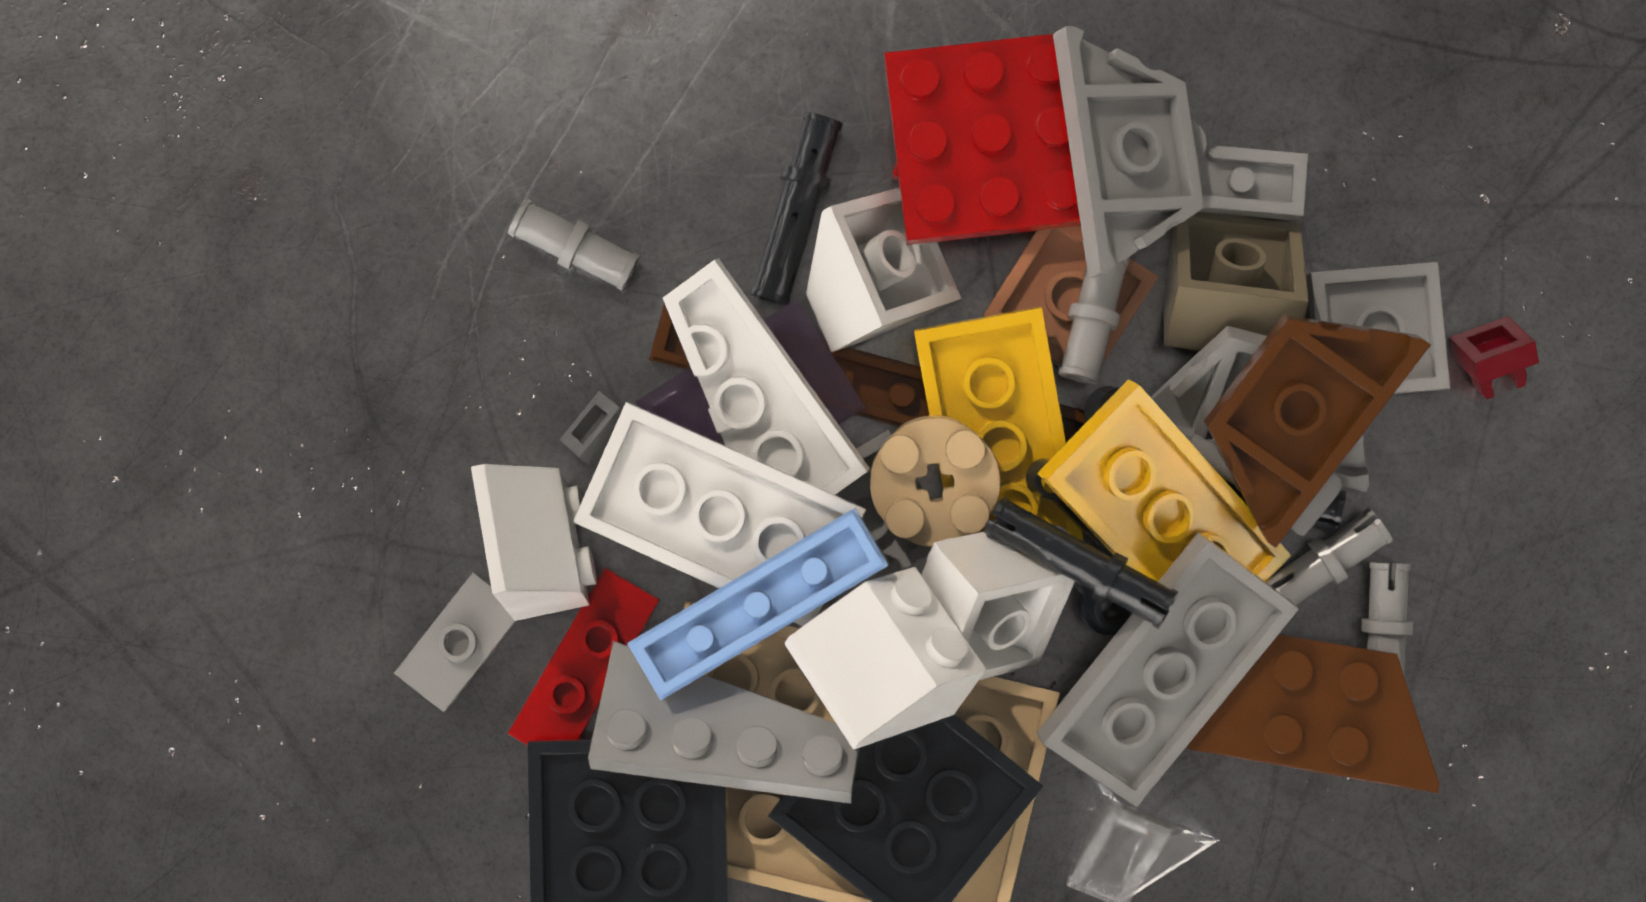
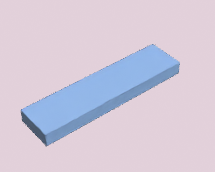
M854 508L627 644L659 699L662 700L889 566V563L859 512Z

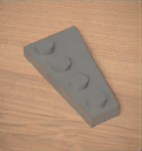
M613 641L588 760L590 769L851 804L860 748L853 750L838 725L834 722L707 675L701 676L660 700L629 646Z

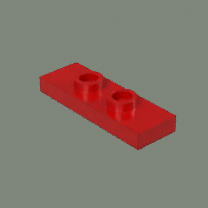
M604 568L597 580V584L594 585L588 595L590 605L581 607L507 734L527 746L530 740L580 739L600 705L613 641L628 646V642L640 636L661 599L610 569Z

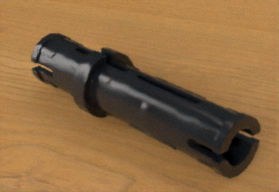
M805 112L804 123L790 166H783L780 179L784 180L785 184L772 227L769 231L755 286L750 294L784 306H789L790 303L789 297L807 245L821 193H828L832 180L826 176L839 131L842 130L843 123L838 120L811 112ZM810 153H815L816 157L802 203H798L797 197ZM796 216L797 220L783 266L779 267L778 260L791 217Z
M1004 496L992 513L996 518L988 521L984 533L989 536L993 535L1092 590L1091 598L1104 604L1108 599L1152 623V626L1159 629L1170 611L1168 610L1170 605L1174 604L1178 596V591L1175 589L1171 590L1127 566L1129 559L1116 552L1111 557L1014 504L1009 498Z

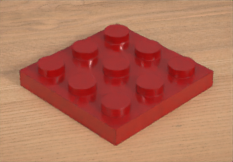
M1053 34L884 53L906 245L1081 226Z

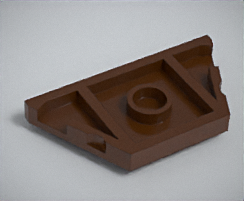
M1283 315L1204 420L1262 535L1269 544L1275 548L1278 546L1431 344L1416 334Z
M1278 634L1187 747L1189 750L1437 794L1439 792L1440 783L1397 653Z

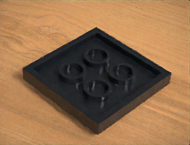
M954 714L860 747L851 804L783 795L769 812L768 817L873 902H952L1035 798L1043 785Z
M592 739L528 741L531 902H728L726 787L590 769L588 755Z

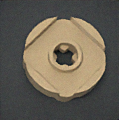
M931 415L905 422L884 441L873 460L870 490L876 511L894 535L905 538L914 544L932 547L934 542L970 535L985 527L998 500L1000 475L993 450L976 431L955 418ZM940 464L942 474L953 475L954 484L943 489V497L930 498L927 489L917 488L916 478L926 476L928 471L927 465Z

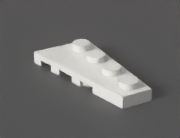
M719 258L713 260L663 297L693 374L698 377L710 406L708 411L716 431L721 433L725 446L834 495L868 472L870 468Z

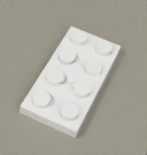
M626 402L573 522L710 585L721 588L850 510L856 508L863 518L866 509ZM824 604L797 619L794 623L804 626L820 614Z

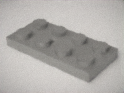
M1199 532L1158 581V583L1169 589H1175L1179 592L1174 604L1170 605L1168 609L1170 611L1161 627L1157 629L1152 626V623L1133 613L1036 732V735L1045 746L1136 807L1299 610L1290 599Z

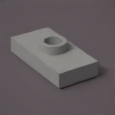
M473 572L394 674L442 712H447L517 621H514L492 594L491 584L478 573Z

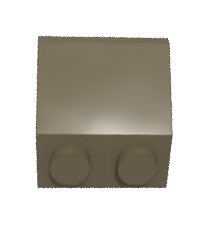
M1197 212L1186 221L1172 227L1163 304L1164 346L1199 352L1226 326L1268 336L1283 315L1304 318L1308 305V292L1300 223Z

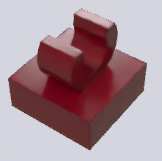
M1509 316L1449 337L1453 359L1471 376L1472 384L1487 400L1494 397L1492 387L1494 379L1507 375V378L1517 388L1524 387L1527 382L1525 368L1539 363L1535 340Z

